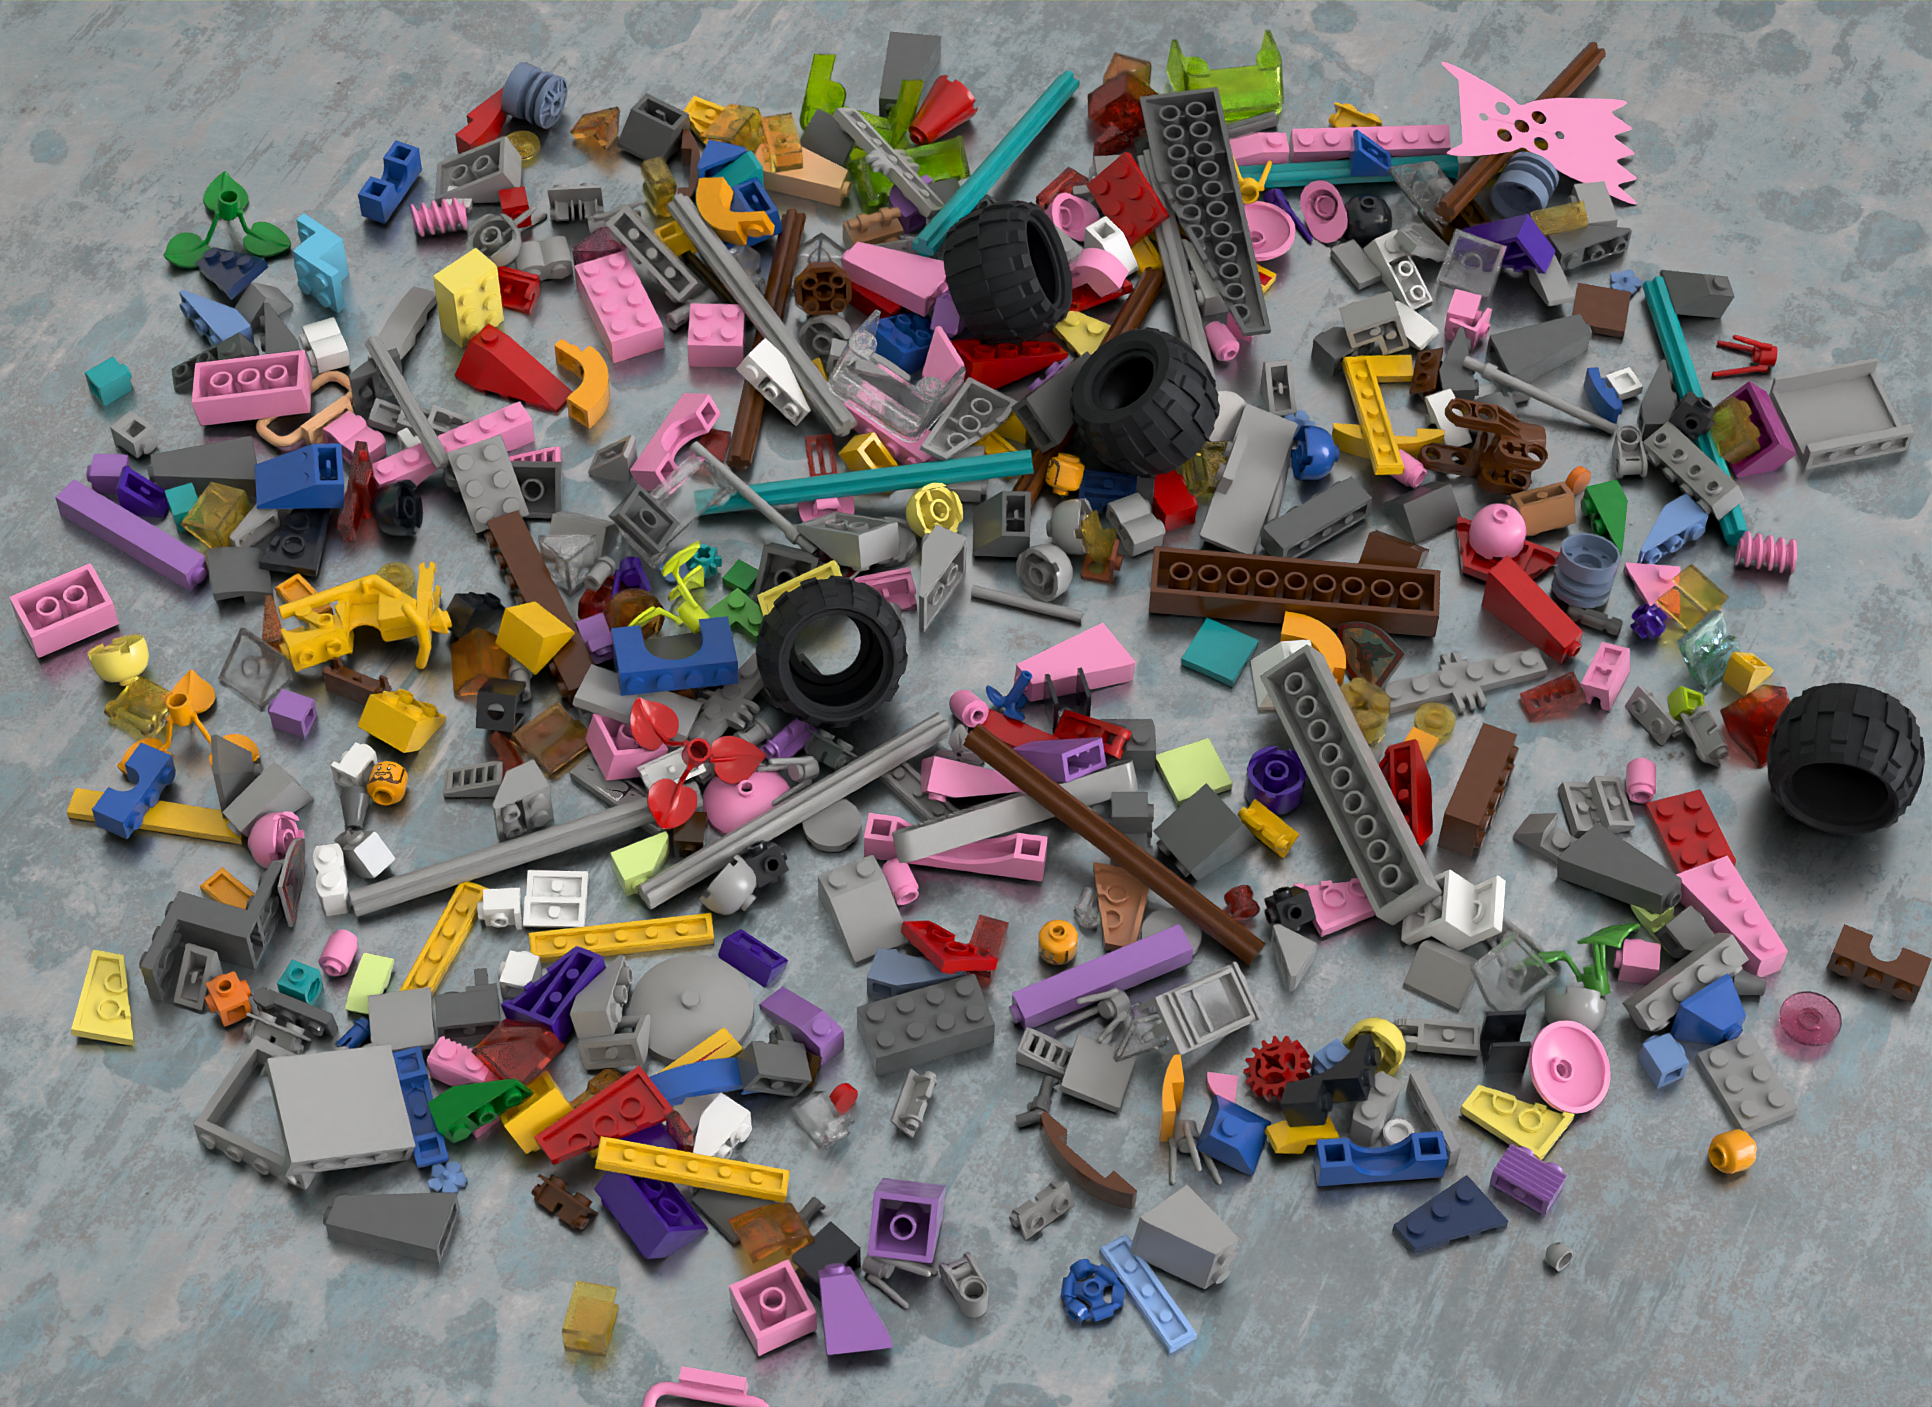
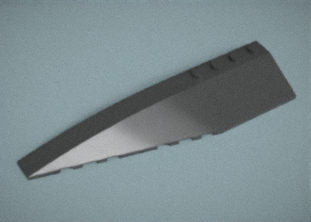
M1218 87L1140 97L1156 181L1242 335L1246 337L1271 333Z

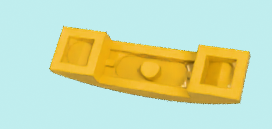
M1333 423L1331 436L1339 450L1370 459L1360 425ZM1417 428L1415 437L1394 436L1398 449H1402L1417 460V456L1424 445L1432 442L1443 444L1445 430ZM1426 452L1427 457L1433 455L1432 453Z

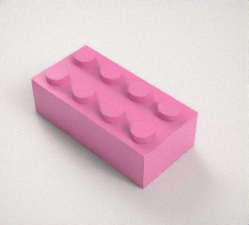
M625 250L574 265L576 287L613 364L665 348L663 325Z
M305 350L195 363L192 405L200 426L310 413L312 370Z

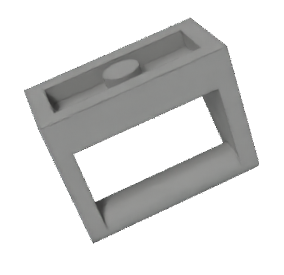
M650 1015L622 1016L616 1029L636 1027L632 1033L579 1039L577 1045L585 1070L644 1065L648 1054Z

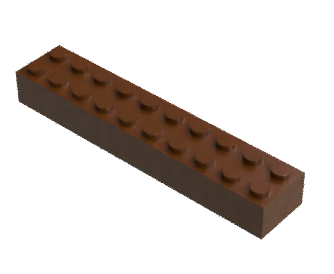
M1154 546L1149 612L1283 624L1285 612L1288 611L1310 616L1329 628H1338V625L1347 622H1366L1381 628L1386 633L1435 637L1439 620L1441 570Z

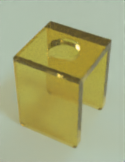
M1690 564L1672 579L1677 586H1673L1661 595L1656 602L1691 634H1694L1713 620L1729 596L1696 566Z
M584 1281L575 1282L562 1328L565 1350L606 1358L619 1311V1305L614 1303L617 1294L615 1287Z

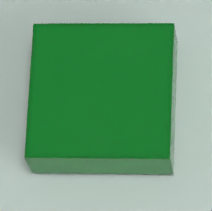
M738 559L722 577V584L733 590L738 588L748 595L755 587L758 569Z

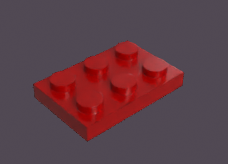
M1124 152L1086 184L1104 215L1124 233L1130 249L1170 217L1130 153Z
M1701 789L1646 803L1644 810L1675 874L1728 856L1735 866L1736 859Z

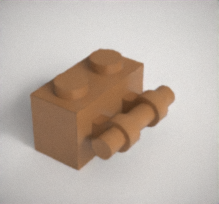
M884 207L880 208L879 212L868 215L862 213L856 215V218L842 221L843 241L847 249L852 248L856 242L874 245L904 240V230L898 220L901 217L899 207L890 209Z
M1564 481L1511 495V498L1505 500L1506 505L1515 508L1523 517L1526 525V536H1534L1539 534V532L1551 529H1561L1576 523L1574 494Z

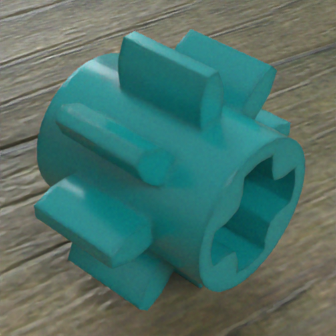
M703 543L697 552L686 562V566L690 567V571L701 565L704 568L705 580L713 575L717 576V567L722 566V556H718L717 547L712 548Z

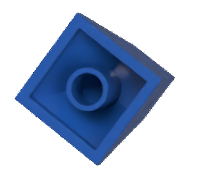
M1728 973L1680 1003L1670 1031L1674 1039L1717 1046L1726 1040L1730 1041L1740 1036L1743 1032L1742 1026L1746 1014L1733 980Z
M1216 1094L1213 1097L1196 1149L1252 1176L1266 1139L1265 1129L1271 1125V1121Z

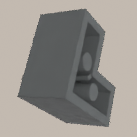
M1112 792L1109 823L1153 856V846L1147 845V838H1152V822L1154 821V804H1148V792ZM1110 859V865L1121 867Z

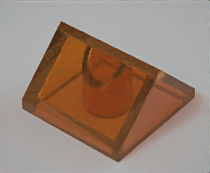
M476 626L451 645L454 696L477 694L488 678L511 680L509 678V669L511 667L510 655L496 645L497 635Z

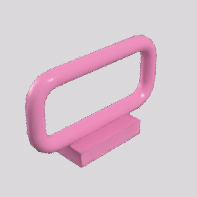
M681 1366L679 1376L680 1383L659 1382L646 1392L642 1402V1407H655L656 1401L660 1396L673 1395L735 1407H769L764 1400L747 1395L748 1382L746 1377Z

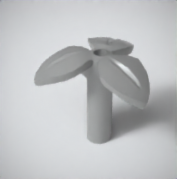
M963 722L958 723L950 735L948 744L953 750L940 749L933 755L954 761L960 759L962 763L979 766L984 762L972 751H966L967 748L963 744L968 735L969 727Z

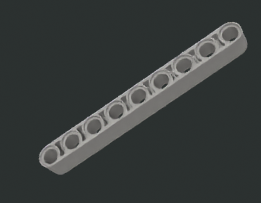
M1131 759L1107 764L1104 768L1067 783L1056 782L1086 806L1111 799L1112 792H1134L1139 789ZM1020 791L892 832V837L899 863H907L1055 817V815L1024 791Z

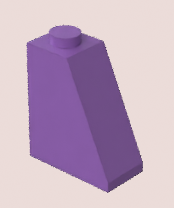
M1099 737L1031 741L1013 748V750L1055 782L1067 783L1106 767L1103 740Z
M834 1263L826 1265L824 1270H818L827 1355L893 1348L889 1331L851 1267H844V1264Z

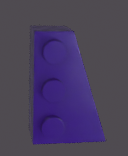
M1528 214L1464 228L1453 252L1467 270L1499 271L1500 268H1513L1514 272L1522 273L1523 269H1536L1537 274H1546L1556 250Z
M576 945L547 968L548 973L535 983L532 981L524 986L525 990L512 1001L507 999L500 1004L508 1025L560 1047L574 1027L570 1012L576 995L606 968L602 955Z

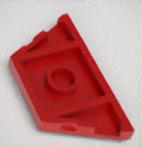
M1458 516L1456 531L1462 572L1487 581L1488 572L1502 560V557L1493 556L1491 560L1476 553L1469 541V530L1472 521ZM1525 540L1523 549L1517 556L1511 559L1534 580L1558 563L1559 552Z

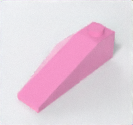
M1251 132L1229 138L1232 154L1237 166L1267 164L1269 160L1272 161V164L1287 163L1290 151L1286 133Z
M937 756L924 758L921 762V792L929 794V800L946 803V798H964L1022 791L995 770Z

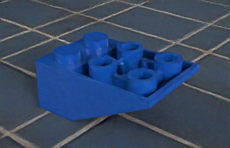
M757 177L731 188L733 190L730 211H765L775 226L773 235L761 237L748 236L746 245H734L721 239L731 254L782 233L783 229L778 209Z
M909 312L866 322L857 345L883 356L900 367L908 375H912L925 365L935 330L930 329L932 320L928 314L923 317L915 312Z
M310 444L256 464L257 509L343 508L344 473L341 444Z

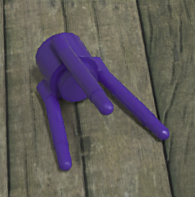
M1275 188L1267 191L1263 196V201L1278 206L1288 213L1308 242H1312L1313 238L1291 209L1282 190Z
M626 557L622 559L619 563V569L615 570L610 603L614 604L616 602L620 581H622L629 587L638 586L645 609H649L651 604L646 591H650L651 586L642 568L640 558Z

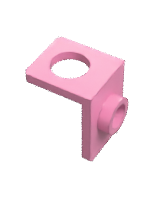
M1486 309L1475 328L1450 318L1447 323L1445 337L1453 341L1456 336L1453 328L1464 327L1466 338H1470L1471 349L1473 350L1480 338L1485 339L1490 330L1491 324H1489L1492 309Z

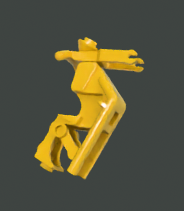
M430 561L429 568L427 569L424 562L418 567L417 600L401 592L382 577L370 574L278 606L282 619L296 615L297 619L309 623V627L305 629L303 626L289 631L285 628L280 629L284 643L279 644V648L284 661L290 660L295 672L331 660L334 657L339 658L348 653L352 655L354 644L353 629L361 625H368L380 630L381 637L386 642L417 636L420 647L415 665L418 669H424L431 651L432 630L433 632L446 635L449 633L448 628L452 626L448 612L446 610L441 611L439 608L442 595L441 587L436 585L433 592L434 575L436 573L435 563ZM338 601V604L334 606L335 615L329 613L320 615L312 611V609Z

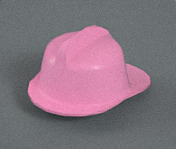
M1318 180L1311 182L1304 188L1300 197L1301 210L1313 237L1318 241L1324 243L1335 242L1343 236L1348 223L1342 197L1336 188L1327 181Z
M1068 193L1057 195L1047 210L1044 211L1051 221L1066 235L1081 242H1084L1085 228L1101 219L1094 205Z

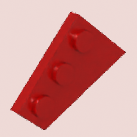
M930 920L903 921L901 933L940 972L955 974L956 971L996 970L998 958L990 954L986 956L977 954L978 947L971 943L963 944L954 941L955 934Z

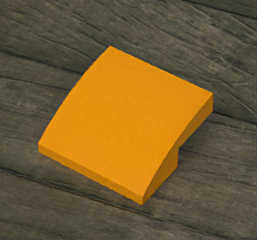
M1180 1054L1173 1056L1164 1078L1159 1116V1142H1168V1139L1173 1137L1175 1113L1181 1112L1184 1076Z

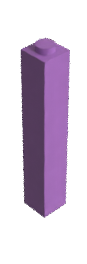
M75 479L55 497L60 515L188 591H191L197 584L202 583L209 573L203 554Z
M1175 925L1013 992L1012 1005L1009 1006L1011 1016L1015 1023H1021L1024 1031L1027 1027L1035 1028L1097 1002L1078 1004V998L1106 992L1114 987L1124 991L1191 963L1193 948L1181 925Z

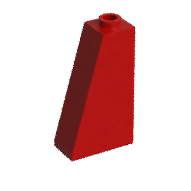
M1509 556L1504 557L1488 572L1481 604L1483 608L1560 665L1569 657L1572 659L1580 652L1583 631Z

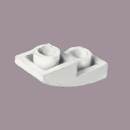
M1396 301L1395 303L1408 344L1422 351L1440 333L1439 330L1416 311Z
M1451 389L1424 397L1431 423L1436 424L1437 429L1445 430L1443 444L1459 447L1472 442L1469 430L1456 427L1444 414L1450 400L1455 398ZM1452 409L1456 415L1463 416L1460 410Z

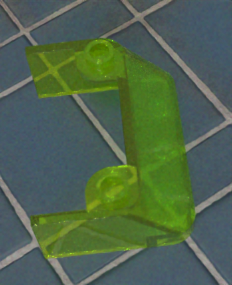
M1265 30L1261 50L1256 55L1255 61L1257 65L1212 70L1209 69L1207 62L1200 57H1184L1178 40L1172 39L1166 72L1174 92L1218 87L1225 120L1249 118L1270 111H1275L1279 114L1283 108L1282 57L1270 30Z
M816 53L813 56L799 119L803 131H805L817 109L833 115L837 108H851L844 106L846 101L844 86L839 82L831 80L836 54ZM902 80L897 103L892 106L888 119L857 110L893 149L897 147L916 116L924 80Z
M962 135L955 136L946 141L905 150L907 156L914 160L913 163H917L920 166V170L916 173L920 178L927 174L934 183L951 178H957L958 181H961L971 176ZM865 157L849 162V172L861 202H867L868 207L883 204V198L889 197L894 183L889 181L886 177L887 175H884L882 172H873L870 166L866 164Z

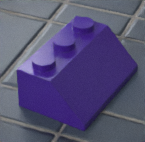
M607 1171L594 1188L601 1198L602 1204L612 1212L618 1220L620 1228L628 1233L637 1245L639 1253L647 1259L668 1257L708 1230V1227L672 1182Z

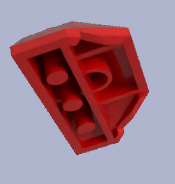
M1413 739L1388 746L1384 753V758L1378 765L1418 845L1421 846L1433 833L1432 783L1418 741Z

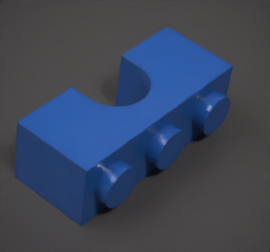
M396 140L383 157L384 170L381 179L370 176L358 193L361 216L384 224L422 171L419 148Z
M144 743L139 744L125 763L129 781L137 785L129 791H117L108 787L92 808L98 827L126 839L130 837L134 830L139 829L145 814L157 804L161 792L166 785H170L176 775L172 755Z

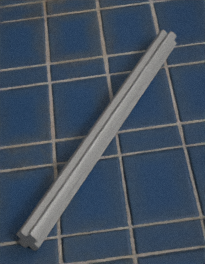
M1146 149L1143 151V155L1137 156L1138 167L1170 215L1154 231L1181 340L1192 347L1207 364L1212 377L1216 380L1215 388L1217 391H1220L1176 216L1156 181L1150 149Z
M682 193L675 195L674 201L667 204V209L762 337L766 338L786 357L798 385L835 435L840 434L841 437L848 435L850 429L856 427V419L712 227L704 220L688 195L683 196Z
M939 712L933 714L638 885L641 899L646 902L649 909H653L727 866L728 863H732L735 861L734 857L737 854L741 856L749 851L748 847L751 844L760 840L770 841L950 736V726L947 720H943Z
M693 781L682 785L690 787L696 792L698 800L696 808L704 806L697 782ZM646 796L349 891L350 899L356 917L655 822V819L648 808Z

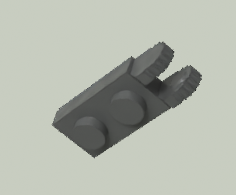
M262 987L253 992V1001L257 1004L259 1012L262 1011L274 1017L279 1015V1018L286 1023L304 1025L308 1031L318 1036L326 1034L334 1037L339 1029L330 1012L280 992L267 990V988Z

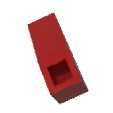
M1176 470L1167 474L1156 475L1154 477L1152 513L1157 520L1160 519L1164 524L1165 533L1195 523L1198 502L1193 494L1190 495L1186 489L1184 477L1178 474Z

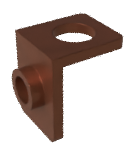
M1115 539L1111 558L1086 554L1081 578L1113 584L1115 571L1121 570L1123 554H1119L1120 540ZM1093 563H1101L1104 565L1105 571L1095 574L1089 570V566Z

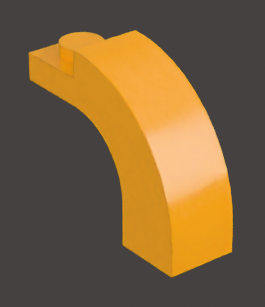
M724 177L699 178L696 191L698 210L720 239L734 245H746L748 236L761 237L773 235L775 226L765 211H730L733 190Z
M561 339L554 345L556 363L583 381L567 397L568 415L590 429L604 415L610 401L608 368L603 357L592 346L589 345L584 351H581L576 345L569 344Z
M1286 611L1280 642L1310 640L1311 647L1323 654L1337 684L1343 686L1346 655L1343 645L1336 634L1325 624L1310 616Z

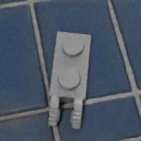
M1418 1018V1020L1396 1019L1393 1022L1403 1034L1411 1035L1417 1032V1037L1403 1036L1406 1045L1405 1051L1410 1052L1416 1049V1051L1479 1056V1023Z

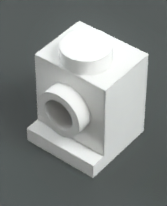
M355 742L349 751H345L342 754L339 763L334 761L331 764L334 782L343 787H365L373 766L378 763L376 752L367 744Z
M520 888L483 889V901L478 902V919L485 920L486 926L505 927L507 925H516V930H522V898Z

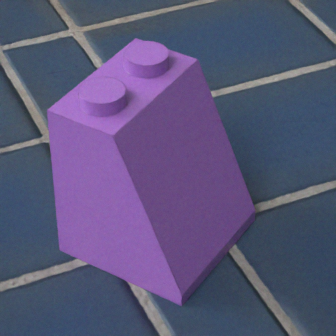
M882 1178L874 1191L867 1255L932 1263L943 1218L946 1185Z

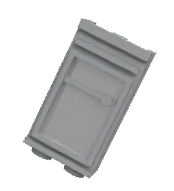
M1237 962L1138 1005L1140 1011L1153 1005L1155 1006L1162 1022L1152 1027V1033L1156 1038L1167 1034L1175 1051L1161 1057L1164 1063L1171 1060L1174 1055L1185 1054L1262 1019L1258 1005L1253 999L1244 974L1241 972Z

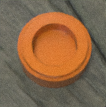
M1583 466L1576 467L1570 472L1565 483L1574 495L1580 494L1587 487L1591 479V472Z

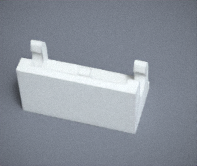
M683 747L637 767L647 792L660 779L669 778L678 783L687 766L682 760ZM704 765L693 768L686 780L705 772Z

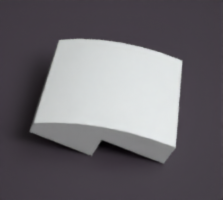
M528 870L523 927H585L589 885L588 871Z

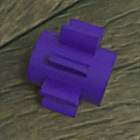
M1643 604L1633 612L1632 619L1635 622L1630 627L1642 639L1646 638V636L1649 639H1655L1665 631L1666 625L1663 621L1668 617L1656 604H1653L1651 607L1649 604Z

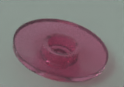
M1802 991L1792 994L1783 1002L1779 1012V1020L1784 1032L1794 1041L1806 1046L1816 1047L1830 1043L1837 1037L1842 1025L1841 1014L1837 1006L1829 998L1816 992ZM1804 1022H1809V1023H1811L1813 1026H1809V1025L1805 1024Z

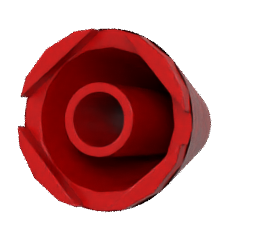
M947 75L939 76L935 80L908 128L909 137L916 145L928 146L971 119L977 113L978 107L974 109L973 103L976 101L974 96L960 81L955 79L951 82L947 80L949 77Z

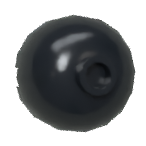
M1359 194L1345 203L1344 207L1347 212L1348 223L1343 237L1347 241L1354 239L1357 244L1358 242L1367 243V246L1374 239L1390 232L1392 228V212L1385 200L1379 196Z
M403 479L387 482L377 490L373 498V503L370 506L371 516L379 528L389 535L411 536L416 534L414 532L415 526L417 528L421 527L423 518L421 497H415L413 489H417V487L411 480Z

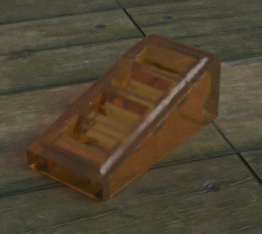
M271 594L265 596L262 647L265 658L269 661L283 657L279 644L284 643L280 631L282 629L281 622Z

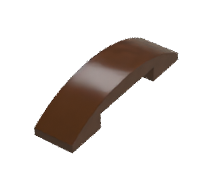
M683 129L681 145L682 166L690 167L689 188L678 187L677 194L688 195L691 201L695 202V189L698 185L697 165L700 160V152L692 133L688 129Z
M1046 1111L1040 1114L1039 1130L1043 1143L1059 1169L1078 1187L1099 1200L1121 1208L1132 1209L1136 1204L1137 1190L1115 1171H1112L1104 1178L1067 1146L1068 1130Z

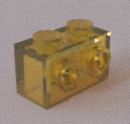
M792 112L760 117L761 128L757 129L759 145L764 144V148H762L763 160L765 164L769 163L771 172L778 173L803 169V152Z

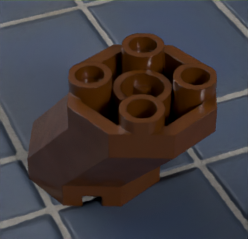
M833 261L810 263L794 280L795 305L811 318L819 315H836L843 312L847 304L852 300L850 274Z

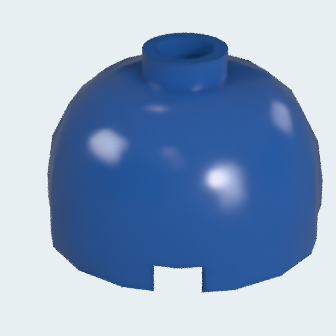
M1299 425L1296 428L1293 440L1298 441L1297 449H1291V466L1294 477H1299L1297 479L1299 481H1314L1325 477L1332 470L1334 462L1337 463L1339 460V447L1335 446L1334 439L1330 433L1321 427Z

